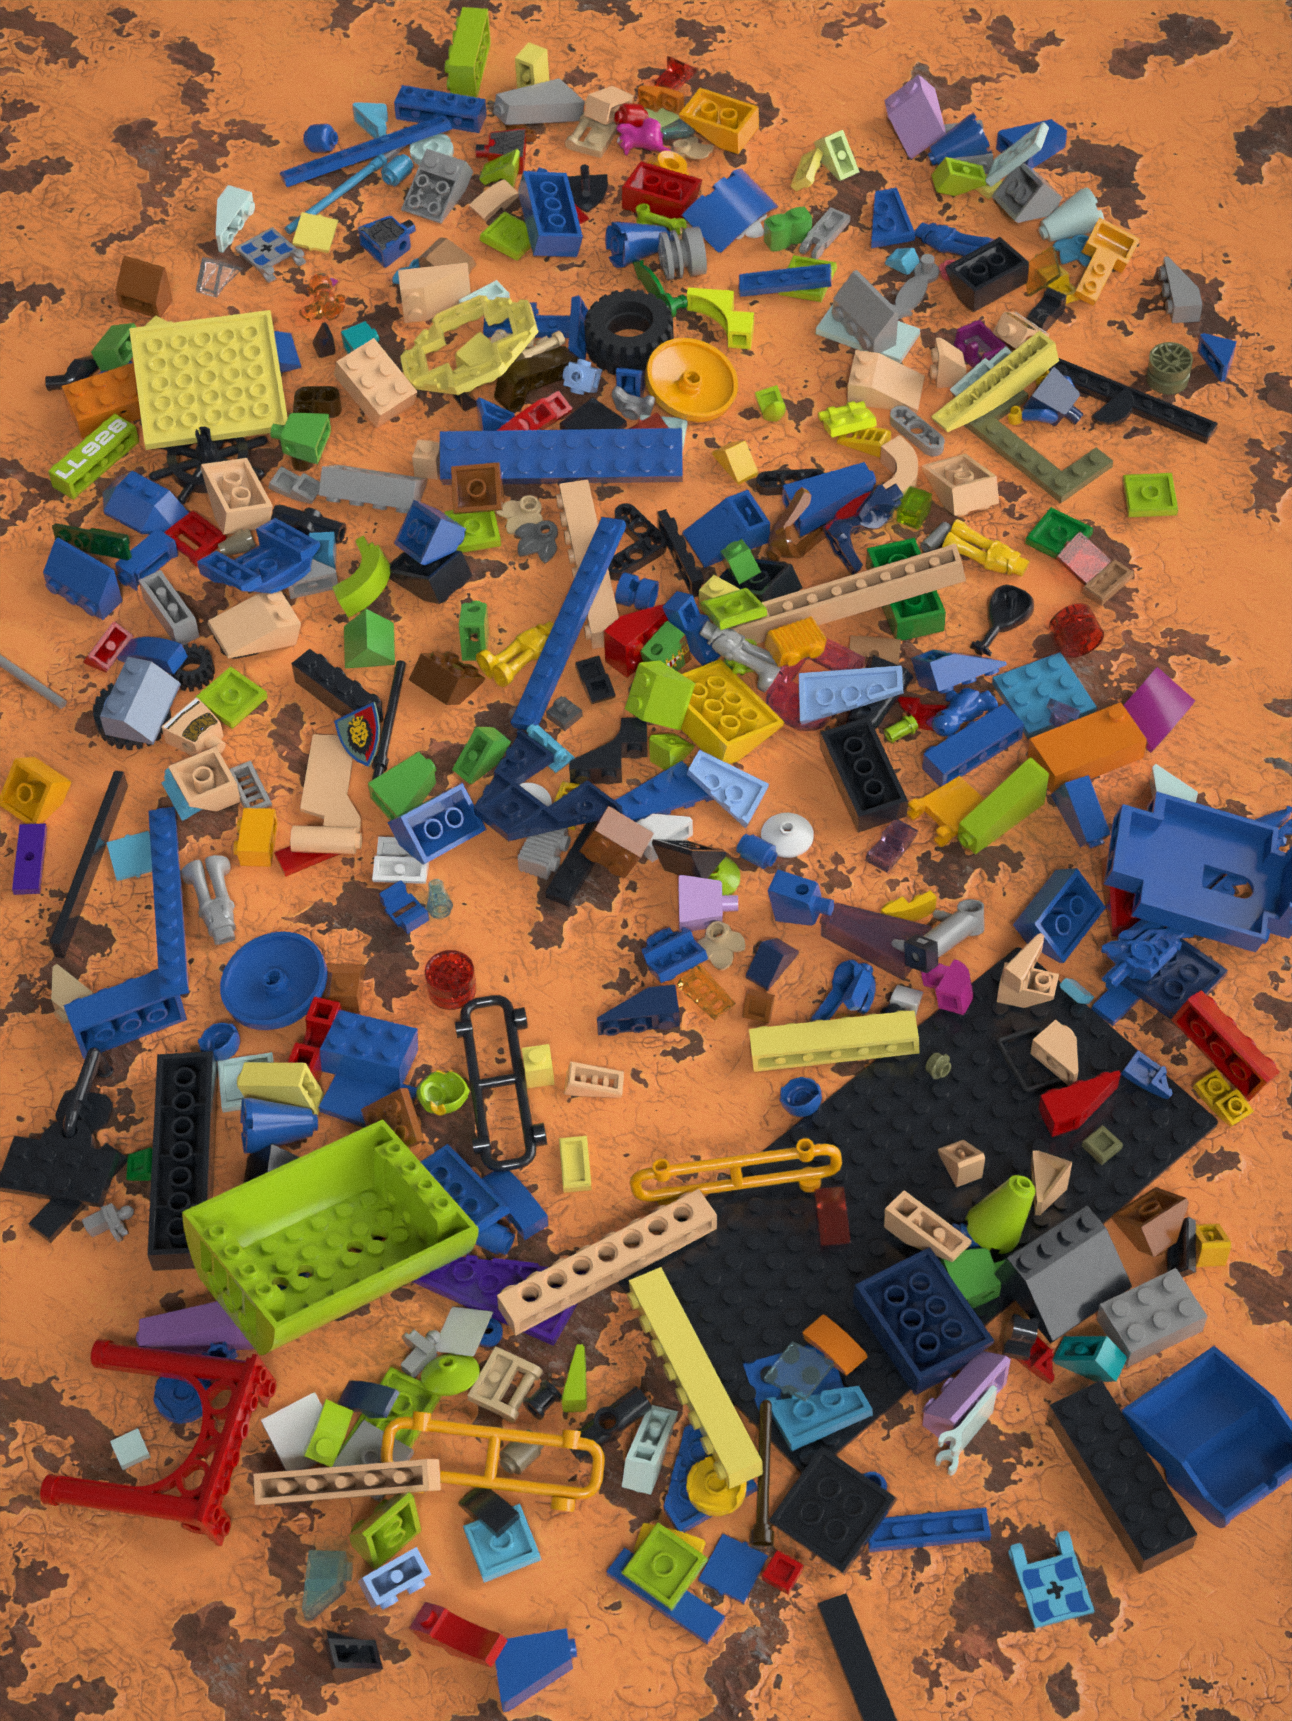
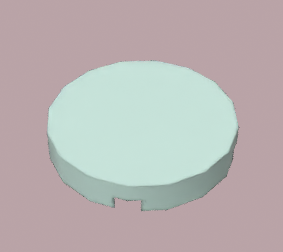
M443 133L410 144L411 159L417 165H420L426 148L451 157L454 154L451 139Z

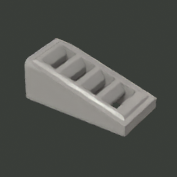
M251 760L229 769L237 783L241 804L244 808H268L272 806ZM249 775V779L238 782V779ZM251 783L254 784V786L247 788L245 790H242L241 788ZM254 791H258V794L253 795L251 797L246 798L245 796ZM262 798L263 802L250 806V802Z

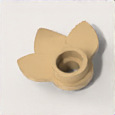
M690 137L674 141L671 151L679 154L684 159L687 157L690 159H704L713 151L714 144H700L697 137Z
M531 495L524 496L520 501H507L503 504V510L496 511L497 515L508 519L506 529L507 533L515 535V531L523 524H538L543 521V517L540 514L542 509L541 503L536 497Z
M721 921L709 924L705 937L697 942L706 950L707 960L710 959L715 968L721 971L727 969L732 964L734 952L745 950V939L738 932L732 931L728 924Z

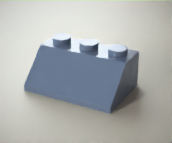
M127 657L100 715L105 735L154 745L161 726L180 688V682L151 661Z

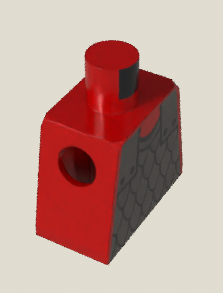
M525 128L491 132L489 134V144H476V158H488V162L518 149L520 151L518 174H522L525 170L527 146Z

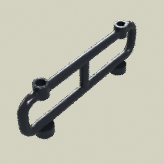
M501 995L478 997L469 1000L463 1005L460 1011V1021L455 1022L457 1038L463 1037L478 1137L472 1138L474 1154H480L483 1164L494 1172L521 1169L533 1162L536 1156V1147L548 1145L544 1123H532L517 1031L528 1029L525 1007L514 1009L511 1001ZM500 1006L504 1013L513 1073L480 1079L471 1013L479 1008ZM515 1084L525 1153L518 1158L497 1161L493 1159L482 1090Z

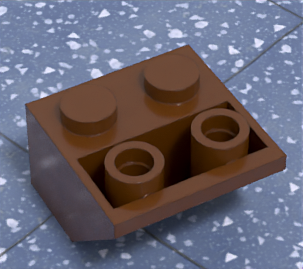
M435 651L432 653H421L409 678V681L445 705H460L485 680V677L478 673L476 667L463 664L459 661V657L456 654L448 651L445 653Z

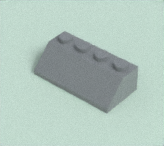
M333 464L322 466L319 495L326 496V501L340 502L341 499L349 500L350 505L364 506V503L373 504L372 508L387 510V506L395 507L396 512L408 513L413 500L421 502L428 478Z

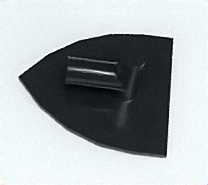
M584 164L580 167L581 175L568 176L574 203L581 210L588 213L603 200L607 192L608 177L607 174L590 175L589 166Z

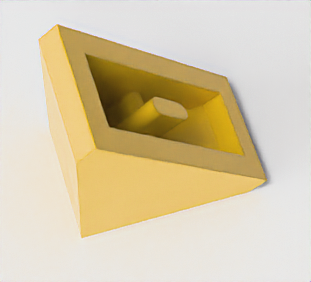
M746 441L731 442L712 451L713 457L738 485L758 475V470Z
M1197 1224L1196 1267L1226 1266L1231 1250V1241L1221 1225Z

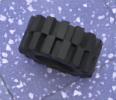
M192 643V647L184 644V650L188 657L174 675L170 673L169 675L180 682L182 691H186L187 687H189L190 692L194 691V687L201 690L202 684L208 686L209 680L212 681L214 678L215 669L209 650H205L202 645L197 648V644ZM189 664L200 665L193 671L182 670L183 667Z

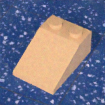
M468 263L398 270L405 323L428 321L434 318L437 313L458 305L459 299L471 294Z
M855 350L848 382L847 402L855 401L856 403L864 401L866 407L892 410L896 406H906L914 413H918L925 376L880 353Z
M967 454L922 465V471L942 505L954 516H964L968 512L977 509L985 510L990 508L991 505L999 503L997 476Z
M247 458L201 464L214 517L223 535L236 533L240 529L246 530L249 528L250 531L256 530V528L271 520L273 505Z
M278 591L272 594H256L208 620V626L227 658H233L296 645L301 622L283 593Z

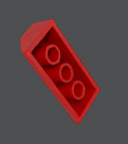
M1202 990L1191 996L1171 1019L1248 1101L1253 1099L1280 1073L1274 1061L1266 1057L1257 1048L1255 1042L1241 1032L1235 1021L1231 1017L1226 1016L1217 1007L1215 1000L1206 995Z

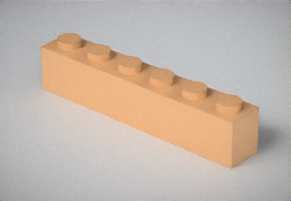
M439 1459L254 1474L255 1505L441 1490Z

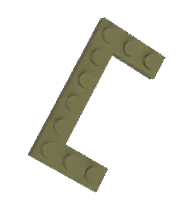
M1024 390L987 414L964 425L1059 503L1064 502L1113 467V460L1096 447L1061 471L998 420L1011 412L1010 409L1013 406H1020L1028 401V393Z

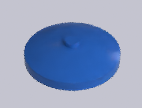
M273 932L259 936L242 946L228 961L220 981V994L223 1004L238 1023L248 1028L274 1030L291 1025L307 1015L314 997H322L328 978L326 961L318 947L303 935L293 932Z

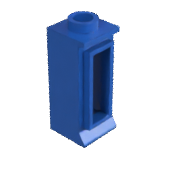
M157 528L130 551L132 555L130 560L120 559L115 563L118 573L117 578L124 586H130L137 591L138 580L157 572L172 558L178 557L175 540Z

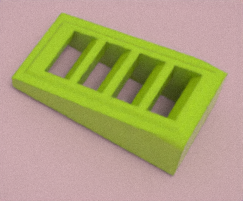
M583 1344L577 1345L574 1351L561 1398L563 1412H586L587 1410L586 1355Z

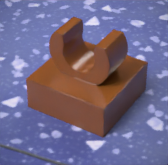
M748 989L742 1017L769 1024L775 995Z

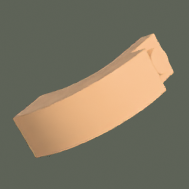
M898 435L881 446L880 463L894 475L893 478L883 484L884 488L887 489L896 483L904 495L900 499L901 506L899 507L901 508L912 498L916 490L918 459L913 447L902 436Z

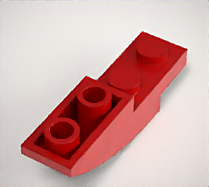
M556 391L549 397H543L496 431L544 430L570 414L573 408L562 394Z

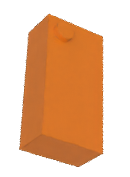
M1120 702L1030 738L1027 757L1028 759L1031 757L1049 773L1047 787L1053 793L1066 782L1089 775L1090 779H1093L1144 758L1147 739Z

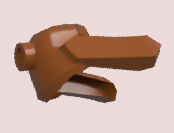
M803 487L796 491L789 506L771 529L768 538L769 549L766 554L774 561H778L780 557L800 559L826 538L822 529L823 526H821L797 545L791 540L789 533L792 524L808 507L811 500V494Z

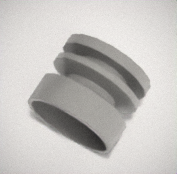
M699 226L683 229L682 240H679L675 230L670 231V241L666 232L659 233L658 256L667 281L674 280V269L678 279L683 278L684 267L687 268L690 277L707 273L705 245Z

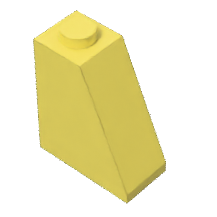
M244 1062L242 1071L237 1077V1087L244 1098H254L309 1108L312 1110V1114H317L318 1117V1107L324 1097V1093L306 1063Z

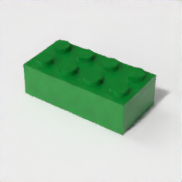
M915 538L867 548L866 569H874L920 555L921 552ZM937 590L882 606L895 639L903 641L944 631L946 611Z

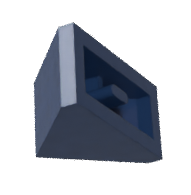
M778 938L762 941L746 973V978L769 991L797 957L799 951Z

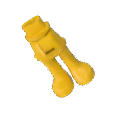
M958 519L954 522L951 532L947 534L942 545L943 548L956 544L959 554L973 559L987 570L1002 574L1008 571L1007 575L1009 576L1014 573L1022 577L1030 562L1020 557L1021 553L1014 551L1008 545L998 540L992 541L969 528L965 522ZM967 542L977 545L986 551L980 550Z
M548 621L544 625L538 624L536 627L518 634L515 637L516 639L507 648L495 656L486 649L476 654L477 664L489 679L494 677V681L498 686L506 687L527 663L532 660L535 661L540 657L554 623ZM522 653V654L519 655L516 659H514L512 662H510L509 664H507V663H508L510 660H512L516 655Z

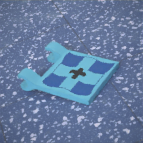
M1068 1531L1058 1532L1057 1537H1055V1543L1061 1554L1060 1556L1027 1564L1022 1544L1017 1543L1010 1546L1008 1554L1016 1571L1035 1629L1094 1613V1608Z

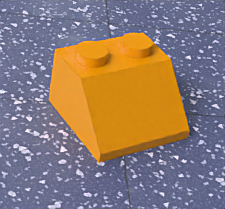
M36 757L15 758L0 794V806L26 824H42L63 804L72 781Z

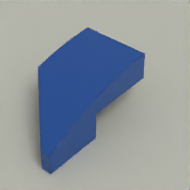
M1137 1050L1121 1075L1143 1089L1168 1100L1173 1094L1172 1089L1168 1087L1166 1066L1161 1067Z

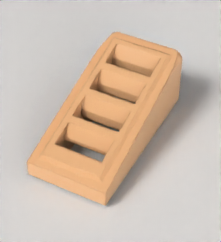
M1041 933L1037 934L1004 968L1003 983L1016 993H1020L1042 952L1044 935Z
M570 1061L566 1071L564 1094L571 1096L621 1098L624 1071ZM575 1077L580 1078V1081H575ZM587 1078H591V1084L586 1083ZM598 1079H603L602 1086L597 1085ZM609 1079H614L613 1088L608 1087Z

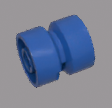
M624 572L616 588L615 602L627 607H631L634 604L638 610L654 607L659 592V582L648 578L640 580L639 576Z

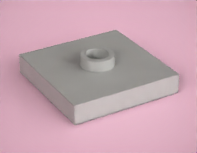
M363 1420L336 1458L333 1467L381 1463L380 1452L384 1432ZM394 1439L393 1461H409L414 1454L413 1449ZM385 1495L370 1497L378 1502H381Z

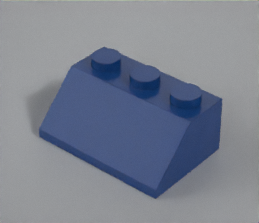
M413 500L394 544L420 564L427 565L455 552L458 545L464 540L466 528L440 510Z
M60 538L54 541L43 571L46 588L51 593L64 597L71 605L76 604L83 608L90 616L95 615L104 620L122 602L114 569Z
M463 783L447 789L387 822L399 846L422 865L487 830L483 821L475 815L474 804Z
M1078 868L1055 870L1013 926L1027 944L1037 934L1041 933L1044 935L1041 953L1059 963H1064L1105 910L1106 906Z

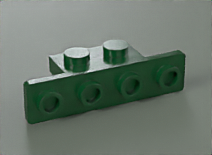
M58 523L52 525L55 540L60 538L83 552L127 561L132 558L129 548L130 540L127 534L96 528L89 530Z

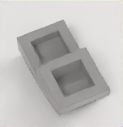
M281 466L269 482L268 488L291 499L312 504L319 494L320 482L305 473L298 476Z

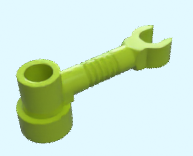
M645 203L639 204L636 207L638 216L636 222L638 224H658L669 228L671 231L675 230L677 235H681L680 227L687 228L685 219H670L651 213L649 205Z

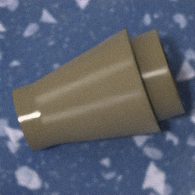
M248 528L246 530L240 529L228 539L219 543L218 546L222 554L229 556L248 552L256 547V544Z

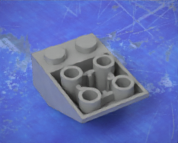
M426 148L401 210L442 224L466 191L473 170L466 161Z

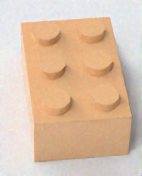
M374 338L336 362L333 375L376 428L414 405L417 390Z

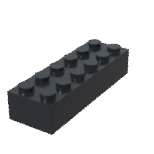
M1100 1380L1050 1404L1046 1418L1047 1422L1139 1574L1192 1549L1198 1534L1103 1381Z

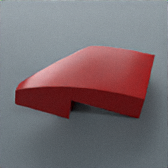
M900 697L898 699L899 705L908 717L912 715L915 718L918 729L934 731L932 727L927 725L926 721L938 712L947 709L946 705L921 704L920 698Z
M1037 1336L1035 1344L1031 1348L1029 1360H1016L1049 1385L1055 1380L1052 1361L1053 1349H1050Z

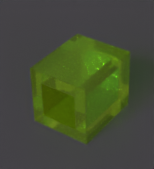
M909 486L901 500V506L897 508V522L919 530L931 511L932 494Z

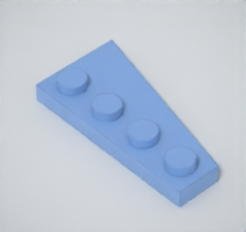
M902 666L799 673L801 725L903 694Z

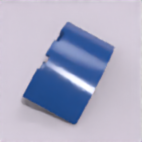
M742 168L732 171L727 179L723 177L712 186L714 191L707 196L702 194L682 216L693 227L699 226L705 240L717 252L721 253L750 225L779 206Z

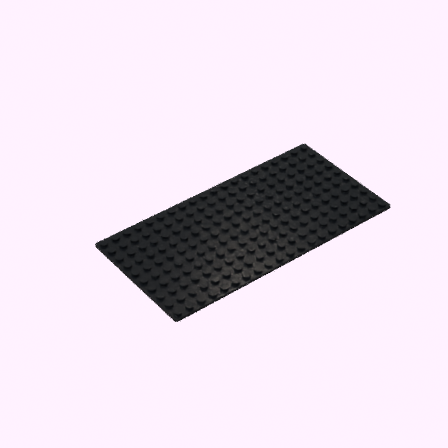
M1020 947L1015 948L971 983L973 999L964 1015L939 1009L917 1027L919 1054L878 1058L824 1101L816 1112L804 1117L762 1151L794 1148L797 1142L804 1138L810 1139L814 1145L830 1144L836 1146L841 1152V1169L832 1176L821 1178V1186L818 1190L805 1192L799 1187L797 1181L708 1194L705 1198L717 1214L716 1230L616 1282L626 1293H629V1280L657 1268H662L731 1402L758 1430L760 1409L758 1411L755 1402L756 1390L749 1384L743 1366L744 1363L751 1364L758 1359L782 1353V1360L786 1365H796L800 1360V1354L796 1349L805 1346L814 1348L804 1339L802 1332L823 1314L843 1329L867 1353L868 1357L847 1376L839 1370L838 1372L844 1388L860 1387L872 1407V1416L791 1451L772 1417L771 1443L801 1474L821 1446L836 1456L911 1391L852 1302L856 1284L923 1251L904 1243L884 1227L885 1208L903 1191L913 1196L950 1225L953 1223L958 1225L963 1223L968 1226V1220L965 1219L969 1210L1014 1175L1024 1176L1032 1182L1030 1163L1033 1151H1041L1071 1161L1072 1166L1067 1190L1041 1215H1035L1034 1201H1032L1017 1246L1011 1252L1004 1254L999 1253L1000 1250L991 1248L989 1251L993 1263L1006 1260V1258L1087 1205L1104 1225L1112 1218L1113 1214L1125 1207L1217 1127L1218 1120L1167 1075L1168 1087L1172 1089L1173 1093L1168 1100L1143 1089L1123 1075H1120L1118 1088L1078 1129L1052 1137L1039 1111L1040 1097L1050 1089L1059 1090L1068 1087V1085L1061 1081L1032 1092L1023 1091L999 1050L996 1040L1033 1026H1038L1043 1031L1054 1020H1057L1060 1024L1068 1026L1077 1039V1081L1093 1079L1103 1072L1111 1073L1119 1070L1122 1073L1138 1049L1086 1004L1077 1003L1060 988L1061 982L1059 980L1054 999L1026 1008L997 1002L1005 962L1009 963L1022 950ZM1036 962L1034 969L1047 971L1041 964ZM1036 1031L1002 1042L1027 1087L1057 1077L1030 1054L1032 1041L1038 1035ZM934 1053H940L943 1056L947 1054L950 1058L951 1069L943 1078L933 1079L930 1073L926 1071L927 1061ZM1102 1125L1123 1143L1122 1149L1103 1165L1082 1147V1142ZM965 1140L984 1153L983 1176L980 1179L956 1187L938 1153V1149ZM814 1156L813 1160L809 1162L792 1159L743 1166L741 1168L742 1177L800 1170L805 1167L826 1166L830 1164V1156ZM685 1218L677 1219V1221L684 1222L687 1220ZM1001 1283L1000 1295L997 1298L973 1308V1310L986 1327L1008 1308L1015 1299ZM824 1355V1363L830 1368H835L827 1362ZM766 1366L761 1370L760 1378L766 1384H773L778 1379V1371L772 1366ZM808 1368L803 1372L802 1380L808 1386H815L820 1381V1373L814 1368ZM785 1387L782 1389L780 1397L781 1399L792 1398V1395L798 1394V1391L794 1387Z

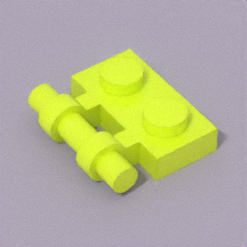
M851 401L847 402L845 406L837 408L831 406L827 407L825 411L818 412L820 422L823 421L824 429L831 437L877 426L876 417L866 408L864 401L856 403Z

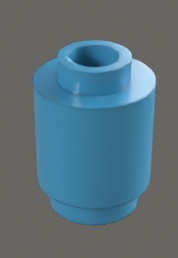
M405 154L395 156L381 169L383 181L388 185L397 186L411 174L414 167L412 160Z

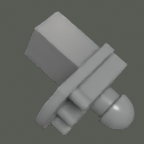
M110 1203L101 1207L102 1210L82 1219L86 1231L92 1238L110 1229L116 1241L121 1242L123 1241V1236L129 1234L124 1220H129L133 1216L134 1209L131 1206H123L118 1210Z
M415 1329L410 1334L404 1333L402 1335L405 1344L413 1350L400 1364L403 1372L416 1378L424 1367L438 1355L434 1345L439 1342L440 1333L436 1330L429 1331L425 1338Z

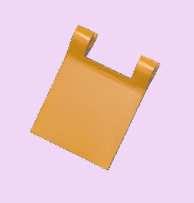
M958 776L925 797L911 800L908 803L911 809L907 811V816L912 820H916L926 812L940 826L936 830L939 836L934 838V842L943 847L958 834L959 823L984 798L961 776Z

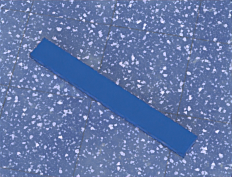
M441 115L281 171L280 176L286 187L451 130V122L445 115Z

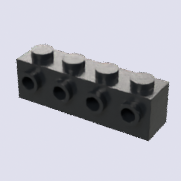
M309 648L291 663L295 682L339 716L343 717L375 702L379 723L384 720L382 702L379 697L367 692L358 681H353L347 677L341 668H335L322 654H317Z

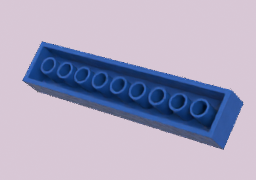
M682 428L440 431V481L442 485H452L451 466L499 462L503 484H561L587 479L589 483L683 482Z

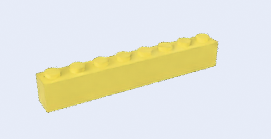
M657 1268L629 1280L630 1292L627 1293L628 1301L633 1310L638 1309L641 1315L639 1321L645 1333L650 1332L653 1338L651 1345L656 1356H662L665 1364H663L665 1374L669 1381H675L678 1387L675 1391L682 1406L686 1404L689 1408L688 1418L693 1429H699L703 1436L700 1440L707 1455H713L716 1461L713 1463L718 1478L720 1480L725 1479L730 1489L762 1475V1460L662 1268Z

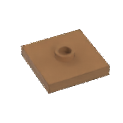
M851 635L847 670L865 668L869 656L873 655L899 665L901 639Z

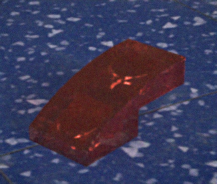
M844 1187L815 1189L821 1246L850 1244Z

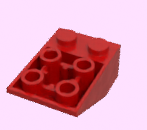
M665 604L622 615L603 630L605 662L626 678L636 672L638 664L643 662L640 653L642 648L662 625L669 621L662 608Z

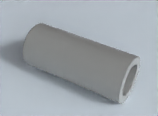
M942 522L921 543L922 550L925 553L936 550L945 541L947 534L951 532V525L947 522Z

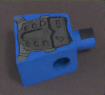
M392 216L383 217L358 228L360 245L384 268L391 265L410 250L409 235L416 231L415 225L410 219L400 224Z

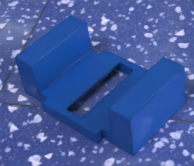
M402 880L379 893L380 902L386 908L385 912L398 927L401 926L407 934L429 921L428 911L424 906L422 907L411 893H407L406 885ZM411 902L416 904V906L397 918L392 915Z

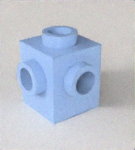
M578 359L577 362H569L563 372L564 386L571 387L570 392L584 395V391L597 393L602 369L591 367L592 362Z

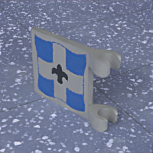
M273 227L235 247L236 251L255 267L268 283L276 280V276L273 275L274 268L272 266L291 256L297 266L306 263V260L303 258L305 255L304 251L297 249Z

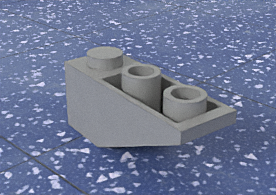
M1164 257L1162 266L1158 268L1159 281H1163L1162 296L1167 299L1165 303L1166 314H1170L1172 323L1200 322L1203 304L1199 288L1169 257Z

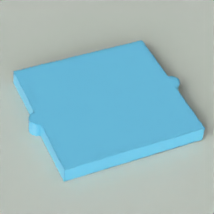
M149 831L131 836L127 834L124 838L106 842L117 881L134 876L139 878L142 874L152 872Z

